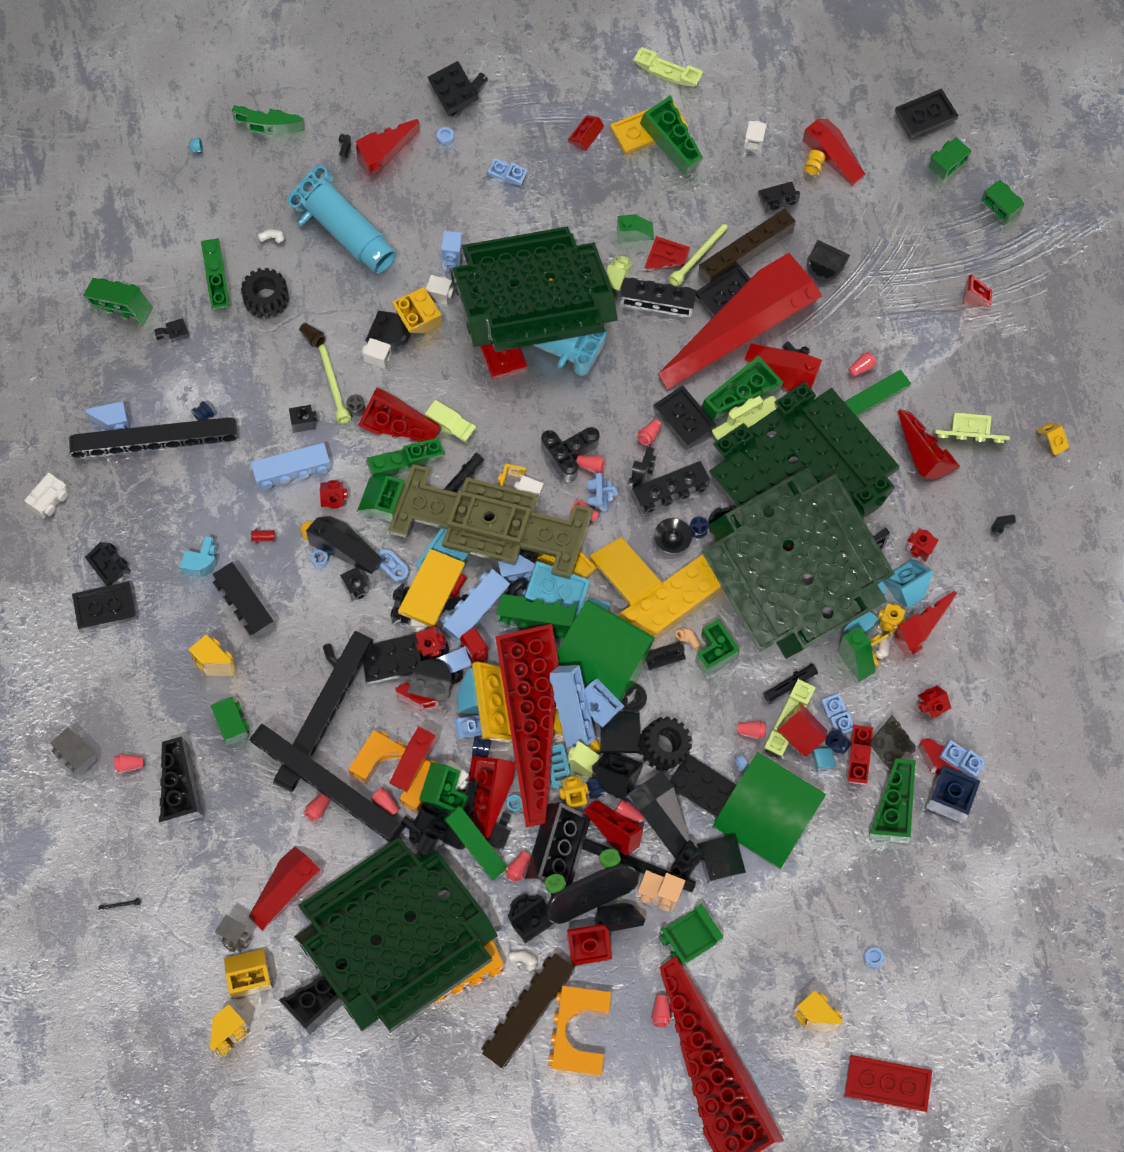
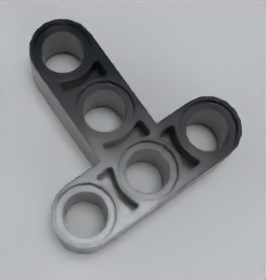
M589 427L562 442L554 431L547 430L541 436V448L560 477L565 482H573L576 480L578 465L575 460H577L579 455L583 456L598 447L600 433L596 428ZM594 437L595 440H588L587 438ZM552 440L553 443L548 444L545 441ZM578 446L579 449H572L571 447ZM558 454H560V455H563L564 457H563V458H556L555 456L558 455ZM571 469L573 472L567 473L565 470Z
M429 804L421 805L414 821V825L423 830L416 847L417 851L425 856H431L443 843L459 850L465 849V846L444 821V818L449 814Z

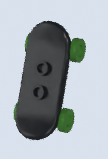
M607 849L599 856L600 863L605 869L571 883L567 887H565L566 882L562 875H550L544 882L546 890L551 893V898L546 907L547 918L554 924L566 923L616 898L625 896L638 885L639 874L637 870L631 865L619 863L620 855L617 850Z

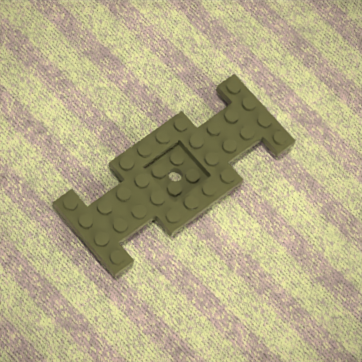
M412 465L390 523L389 534L407 538L414 521L446 529L447 531L442 542L444 548L516 565L521 549L556 557L551 574L571 579L593 514V508L574 504L568 521L534 512L539 499L536 494L466 477L462 490H459L458 493L427 486L432 472L431 468ZM492 514L495 517L492 521L484 520L485 516Z

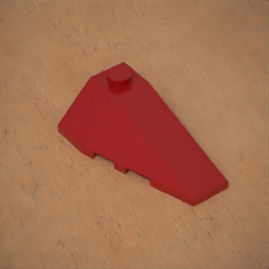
M294 846L279 860L248 917L262 931L266 929L322 876L320 868L306 854Z

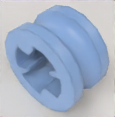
M319 549L315 550L311 554L313 566L318 569L326 567L329 562L328 554ZM318 556L319 558V556H323L324 561L322 562L320 560L319 563L317 562L316 557Z

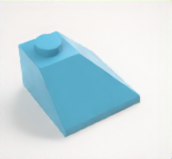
M910 559L893 570L895 575L883 581L900 604L909 608L924 598L933 571Z
M473 668L467 670L457 692L459 713L478 715L479 710Z

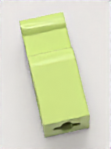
M437 400L432 403L425 413L426 417L441 426V431L454 435L465 443L476 429L474 424L462 419L457 412Z

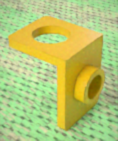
M1050 422L1036 430L1037 433L1047 436L1053 455H1057L1069 448L1062 425Z
M505 464L504 471L499 473L498 483H500V486H505L507 474L518 477L526 476V468Z
M888 633L883 637L881 634L870 639L871 645L879 643L891 636V634ZM872 649L874 663L878 666L881 662Z

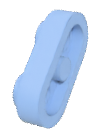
M382 550L378 553L383 561L385 559L390 560L389 563L382 561L379 568L392 581L402 583L408 579V567L391 550ZM398 572L403 573L401 576L396 575Z

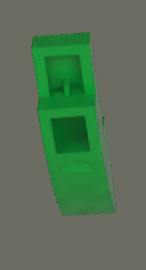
M236 105L232 108L233 120L246 124L247 130L250 132L281 135L296 133L305 129L304 119L296 114L291 115L274 109H269L268 114H265L262 111H254L245 106Z
M219 238L201 241L211 309L230 307Z
M439 438L405 445L402 450L367 457L366 462L372 477L384 474L393 476L410 471L413 464L423 466L443 457L445 453Z

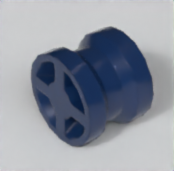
M204 401L200 402L197 408L191 410L197 421L206 420L214 416V412Z
M697 516L691 520L689 527L692 532V538L700 540L707 535L709 524L705 518Z
M839 730L831 731L826 737V745L838 755L844 754L850 747V740Z
M474 737L472 756L482 755L488 758L491 740H481L479 737Z
M593 778L586 782L587 788L590 791V799H598L608 794L598 778Z

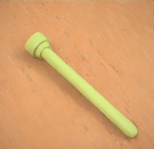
M722 224L679 271L671 273L668 280L672 285L679 287L684 282V275L727 230V225Z
M320 345V355L337 407L335 414L337 423H348L352 419L350 412L344 408L326 346Z

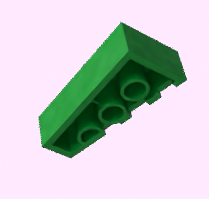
M670 95L646 111L640 124L685 176L698 167L702 155L693 137H690L688 128L680 118V112L678 108H675Z
M757 356L705 398L701 407L715 421L728 415L733 408L743 406L750 398L755 399L758 396L765 398L778 392L783 381Z
M502 594L496 613V622L503 626H516L520 630L552 624L555 638L564 640L577 617V605L571 604L570 608L563 607L562 603L559 602L548 605L540 599L529 602L526 597Z
M895 759L870 832V840L910 844L916 760Z

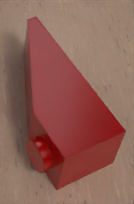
M418 726L389 782L391 785L406 793L408 792L437 743L435 734Z
M598 800L584 808V812L612 847L627 856L640 847L643 828Z

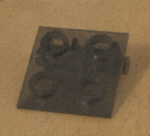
M893 715L869 742L889 771L893 768L895 759H900L905 752L912 754L916 751L915 743L910 740V736L902 729L900 722Z

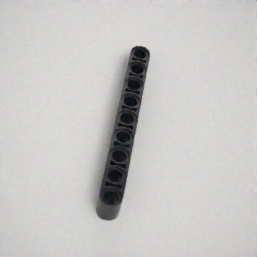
M218 418L74 434L69 437L70 456L73 458H86L231 442L238 439L237 422L234 418Z
M354 631L293 743V746L310 758L314 755L372 647L374 639L358 631ZM281 765L273 784L292 793L301 778Z
M261 723L250 737L249 741L388 842L398 838L405 829V826L264 724Z

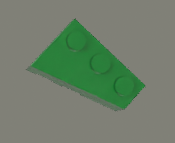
M92 278L83 295L91 306L109 313H113V311L123 314L122 317L125 319L129 317L135 318L141 325L145 324L153 309V306L140 291V288L134 284L127 285L119 281L112 282L104 278Z

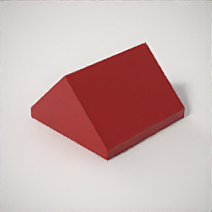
M801 703L794 708L777 729L804 758L824 742L827 737V729Z
M604 924L567 930L566 937L573 966L612 960L609 930Z

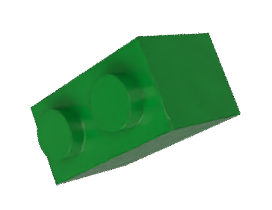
M956 137L952 141H947L939 152L935 151L931 155L929 168L945 180L968 161L971 150Z
M1002 180L997 181L985 190L981 199L1005 224L1018 216L1025 204L1021 197L1017 196Z
M233 697L210 705L226 746L249 737L247 731L250 728L247 720L241 719L240 713L243 711L239 701L235 703Z

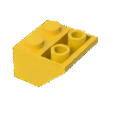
M425 287L392 302L393 307L409 333H428L442 326V315Z
M206 634L188 649L194 664L206 676H235L237 674L234 668L236 665L232 661L234 660L228 651L223 652L221 650L220 643L214 637L210 638Z
M265 949L224 958L225 975L232 999L273 989Z
M813 991L792 1013L806 1030L835 1032L843 1023L840 1012L835 1008L832 1009L827 1004V998L821 992L818 994L816 991Z
M229 1004L212 1018L210 1049L217 1058L220 1055L223 1057L232 1049L231 1046L236 1041L241 1042L248 1035L247 1031H249L246 1023Z

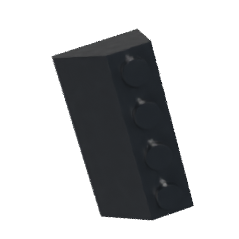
M560 802L548 804L546 822L540 825L524 879L538 886L545 887L544 882L547 877L553 874H560L565 879V887L569 886L574 879L591 819L586 814Z

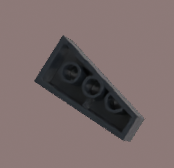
M181 736L163 741L159 823L167 828L204 816L188 743Z
M344 962L336 968L343 970L347 967L348 963ZM319 976L312 983L303 988H298L287 997L284 996L279 999L282 1006L309 1035L342 1006L337 994L324 976Z

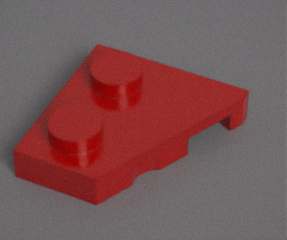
M656 236L644 269L655 270L684 266L690 247Z

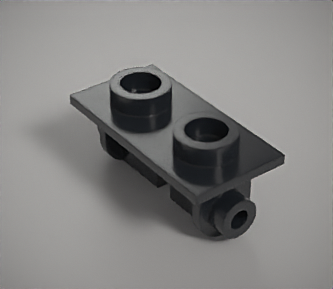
M403 583L393 592V600L395 601L390 613L392 625L399 621L401 625L406 626L410 622V618L398 614V610L410 588H404Z
M676 642L650 650L646 658L649 671L686 660L683 644Z

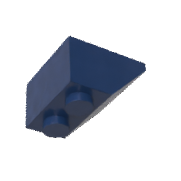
M943 766L931 791L926 808L963 823L971 810L980 780Z

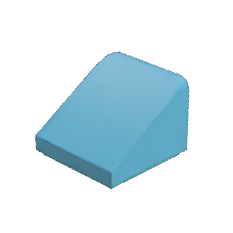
M830 748L814 749L812 751L817 772L836 767Z

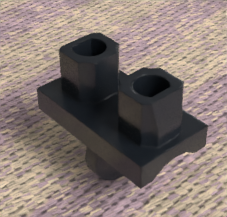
M691 840L687 841L671 866L670 871L678 878L683 876L689 879L705 852L697 848Z

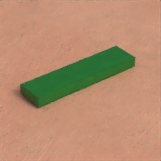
M900 369L844 402L858 417L910 387L911 382Z
M460 806L444 818V821L491 881H494L506 870L507 866Z

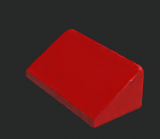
M586 115L569 137L568 142L586 151L604 128L600 117Z

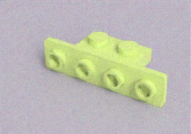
M760 396L755 399H748L743 406L730 410L727 422L713 429L712 434L718 441L743 423L749 428L776 410L774 402L777 400L774 396H770L765 400H762Z
M953 412L951 431L933 429V433L937 434L938 438H949V435H956V439L967 440V436L975 437L974 441L986 442V438H992L993 442L1004 443L1005 440H1010V436L990 434L992 417L990 415Z

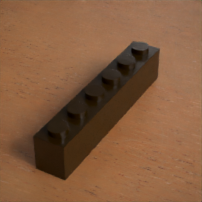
M784 208L699 264L698 276L707 285L737 265L743 266L793 233L795 219Z
M556 953L552 958L550 956L546 958L542 964L544 969L540 974L536 973L530 981L531 987L528 991L526 989L522 991L518 997V1000H520L516 1007L512 1006L506 1014L507 1020L504 1024L499 1023L493 1032L496 1034L491 1041L488 1039L481 1048L483 1051L482 1058L500 1071L505 1069L554 1001L557 992L561 991L562 986L567 983L575 971L573 965Z

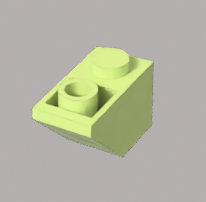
M617 256L608 265L606 274L611 288L619 291L623 288L624 278H628L634 262L629 261V258Z
M578 741L576 747H571L568 755L570 771L592 779L594 774L592 766L599 760V755Z

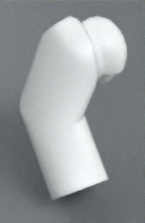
M269 229L257 234L261 243L271 238H275L277 243L285 240L284 233L281 230Z
M879 631L874 635V637L879 634H881L882 637L885 636L882 631ZM887 638L879 642V649L875 651V655L879 659L889 655L891 645Z
M528 951L509 952L510 962L522 961L526 964V969L529 971L537 968L536 963L538 961L536 957Z

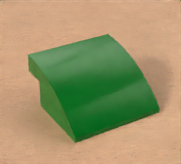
M588 599L572 623L557 652L558 666L579 665L584 688L598 678L622 703L626 692L636 684L655 637Z
M757 752L712 827L726 836L735 834L740 845L781 870L810 824L826 794Z

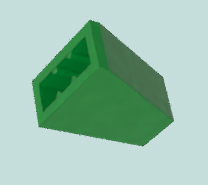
M859 626L843 636L838 653L857 681L861 682L875 673L871 641Z

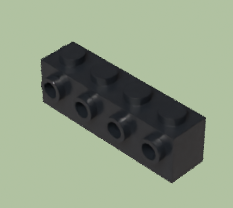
M233 562L213 573L215 580L212 582L218 592L222 591L224 593V601L228 606H233L235 617L238 621L242 620L244 622V629L249 636L253 635L257 640L276 628L274 620Z

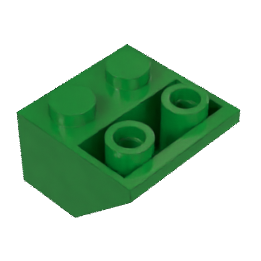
M388 475L370 477L357 512L391 522L404 489L405 481Z

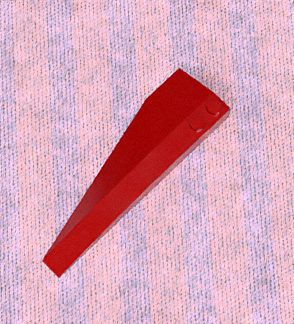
M787 253L757 271L731 300L658 373V376L668 390L822 297V294L813 279L793 256Z
M552 624L495 636L526 828L545 824L547 816L556 704L553 686L550 683V672L559 665Z
M678 957L672 958L659 968L666 993L669 995L670 1009L676 1021L675 1028L680 1036V1046L688 1076L691 1077L693 1084L692 1091L693 1095L696 1096L699 1117L702 1118L704 1125L703 1132L712 1151L767 1152L784 1142L782 1135L705 999Z

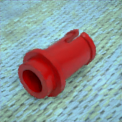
M255 529V531H251V542H255V544L258 542H275V530L257 531Z
M461 573L450 595L451 597L460 594L459 590L467 581V577Z

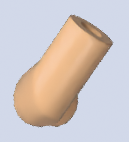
M684 628L676 630L675 637L680 641L690 643L694 651L702 647L692 630Z

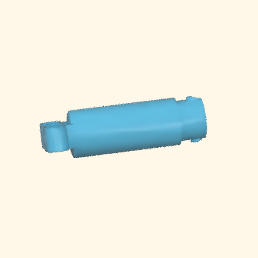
M323 165L315 166L287 198L288 204L296 211L303 212L307 210L298 223L304 225L313 216L357 261L364 263L375 274H380L387 270L394 262L397 252L385 241V236L331 184L333 181L332 172ZM325 172L324 177L320 178V175ZM313 185L312 190L308 192V188ZM301 199L300 203L296 205V201Z
M604 327V332L532 346L560 357L557 364L558 368H562L567 360L573 362L574 372L583 376L589 373L603 349L607 331Z

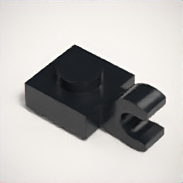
M183 318L165 323L166 328L154 329L157 342L167 338L174 342L189 337Z
M503 812L499 824L494 825L489 839L486 838L491 846L500 850H504L511 831L506 829L511 819L510 814Z

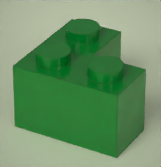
M719 619L702 628L701 638L708 647L696 654L695 662L706 677L736 660L740 649Z
M431 762L419 801L447 812H452L458 806L464 810L468 795L455 790L461 771L448 765Z

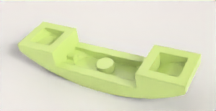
M643 47L640 48L633 59L634 63L650 74L677 85L696 86L704 74V71L688 65L686 68L658 58L656 52Z
M799 679L797 680L764 747L765 749L781 757L783 756L789 742L777 729L799 703L805 708L807 707L816 687Z

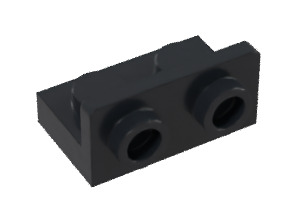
M791 181L759 190L758 196L766 212L770 210L776 211L781 207L793 206L799 203L800 192L795 190Z
M99 542L85 558L104 584L110 586L123 573L129 574L131 570L128 568L127 561L119 556L117 548L112 543Z

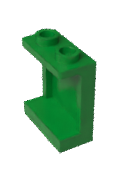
M702 903L696 906L692 912L668 927L661 928L659 932L661 943L664 947L668 946L672 952L670 953L671 958L678 957L683 966L721 943L724 938Z

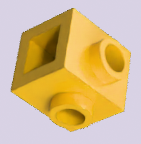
M887 603L886 608H881L878 615L880 620L878 628L895 634L898 626L907 619L903 617L906 610L897 604Z
M569 776L566 779L560 780L562 788H558L561 800H565L567 806L572 808L587 804L586 794H588L586 782L583 783L580 776Z

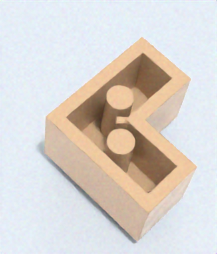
M646 870L636 897L640 898L639 901L642 903L658 905V908L662 911L674 912L685 880L666 873L665 877Z

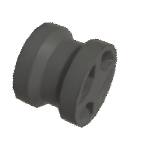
M356 394L348 397L346 406L350 415L355 418L361 417L366 409L363 397Z

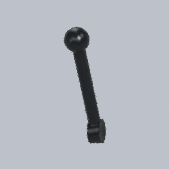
M135 898L133 901L100 905L98 909L99 911H105L128 905L138 906L141 904V899Z

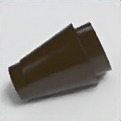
M303 323L299 328V331L312 347L319 348L320 345L324 344L326 340L324 332L307 323Z

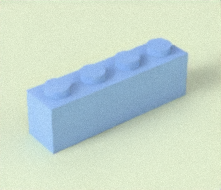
M324 443L251 462L258 489H269L273 485L288 484L292 480L306 479L315 474L322 475L331 470Z
M493 569L490 573L485 572L480 577L479 581L481 583L477 587L473 585L467 592L468 598L465 601L461 599L454 607L456 609L454 614H448L442 621L444 625L441 630L457 644L461 642L460 637L473 629L510 585L508 581Z
M558 666L550 672V683L554 690V700L559 712L558 718L562 725L563 739L565 740L566 747H576L578 741L588 746L596 737L580 666Z

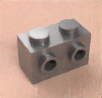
M69 727L50 743L53 747L51 752L59 760L63 758L67 762L64 765L72 773L76 771L81 775L98 760L92 750Z
M228 915L224 916L215 931L219 941L224 944L223 947L233 953L235 950L241 953L243 949H247L252 940L247 926Z

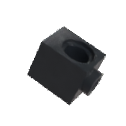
M311 405L289 408L293 433L315 429L314 422H318L316 411H312ZM302 417H308L306 420H300Z
M357 567L340 575L341 582L351 601L362 599L369 593L368 586ZM353 583L360 584V586L357 588L351 587Z

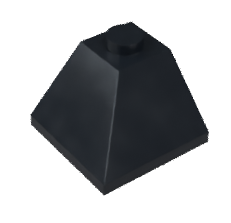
M605 753L592 766V771L608 794L619 799H626L629 796L628 794L633 791L644 763L617 753Z
M735 834L696 844L697 848L705 852L701 863L707 883L746 873Z

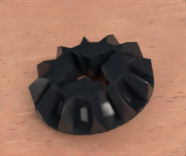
M635 684L626 692L622 701L624 705L622 710L624 712H640L645 706L647 695L640 685ZM635 692L634 699L637 701H631V703L628 704V698L626 696L630 697L631 694L633 695V693Z

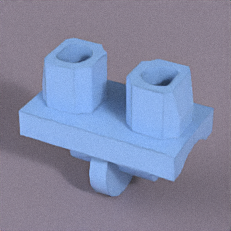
M597 473L596 478L587 480L588 490L590 492L596 491V496L588 497V505L592 508H600L602 512L608 511V501H612L613 496L618 494V488L613 486V482H607V479L603 478L602 473Z
M479 716L453 719L456 726V739L482 736Z

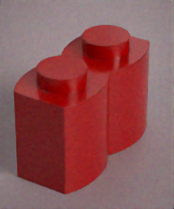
M476 628L464 633L460 637V647H465L471 664L475 662L486 663L489 657V648Z

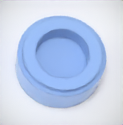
M448 127L440 128L436 133L437 142L444 146L450 145L454 141L453 130Z
M739 754L734 757V761L739 770L744 774L749 764Z
M870 947L864 953L863 959L868 967L878 968L883 964L885 955L880 948Z

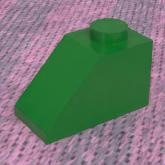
M636 214L617 216L618 242L654 240L653 223Z

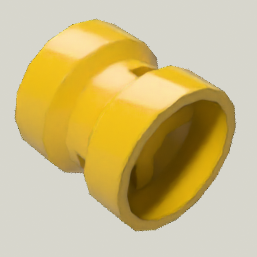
M818 150L809 151L808 160L803 167L804 170L809 174L818 175L822 169L821 165L825 161V154Z

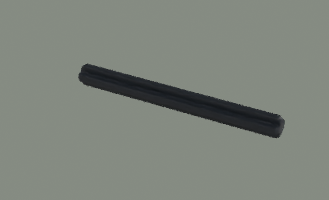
M585 839L582 849L600 856L603 851L612 848ZM618 851L620 855L619 863L631 865L638 872L645 874L647 870L662 877H665L666 873L675 876L668 870ZM683 876L680 877L685 880L683 890L693 892L696 882Z

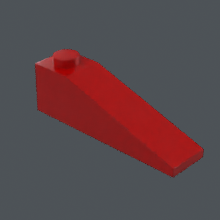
M415 119L399 124L393 130L390 127L386 128L380 134L373 132L355 141L357 160L368 176L379 173L420 132L419 120Z
M817 119L805 129L802 141L812 150L824 153L826 156L825 162L853 186L865 176V172L842 132L829 119Z
M752 343L744 359L747 363H750L759 356L783 381L782 387L785 388L787 393L803 382H806L812 389L822 363L821 359L804 353Z
M376 387L358 426L374 434L407 437L417 441L435 439L441 427L396 396Z
M901 409L898 411L914 464L919 469L918 473L923 478L936 480L960 468V465L947 449L943 451L936 444L938 440L925 432L926 427L911 412Z
M955 591L937 601L934 608L929 606L920 615L917 613L898 626L892 640L906 657L911 654L916 655L923 649L922 645L957 595Z
M472 756L469 781L477 782L479 786L475 792L476 799L471 819L484 838L489 839L512 785L516 762L498 758Z

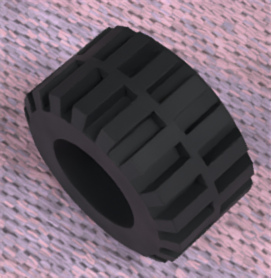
M259 268L257 272L251 271L250 276L246 275L245 281H242L241 293L247 311H250L253 316L257 314L258 318L265 316V319H269V316L276 317V313L281 314L283 308L286 309L287 302H289V293L286 280L280 272L277 274L274 269L269 271V268H265V270ZM263 289L274 291L269 297L262 298L256 296Z
M667 716L664 719L660 717L652 721L642 731V734L639 735L638 747L641 748L639 754L644 756L643 761H648V766L651 768L656 766V770L663 768L664 771L670 768L673 769L689 755V750L692 748V744L689 742L692 740V737L688 736V728L684 729L683 726L685 724L677 722L678 719L673 718L671 720ZM658 735L665 736L670 740L672 752L664 751L659 746L657 741Z

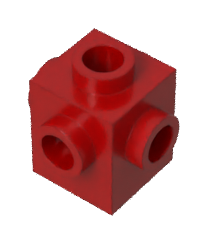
M330 480L320 483L321 507L337 509L344 506V500H348L347 488H344L343 482Z
M919 528L916 533L912 532L906 542L909 545L906 550L912 556L927 561L939 540L933 537L929 531Z
M438 626L415 634L418 640L416 643L417 648L423 656L430 655V658L440 655L441 650L446 649L445 636L443 633H440Z
M938 685L926 689L923 693L917 695L919 710L931 719L951 709L947 692Z

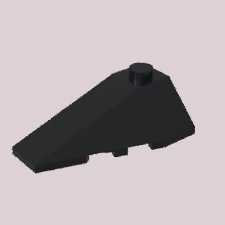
M332 516L317 517L306 530L309 545L370 574H373L383 561L351 527Z
M661 771L628 795L676 859L690 838L675 788L665 773Z

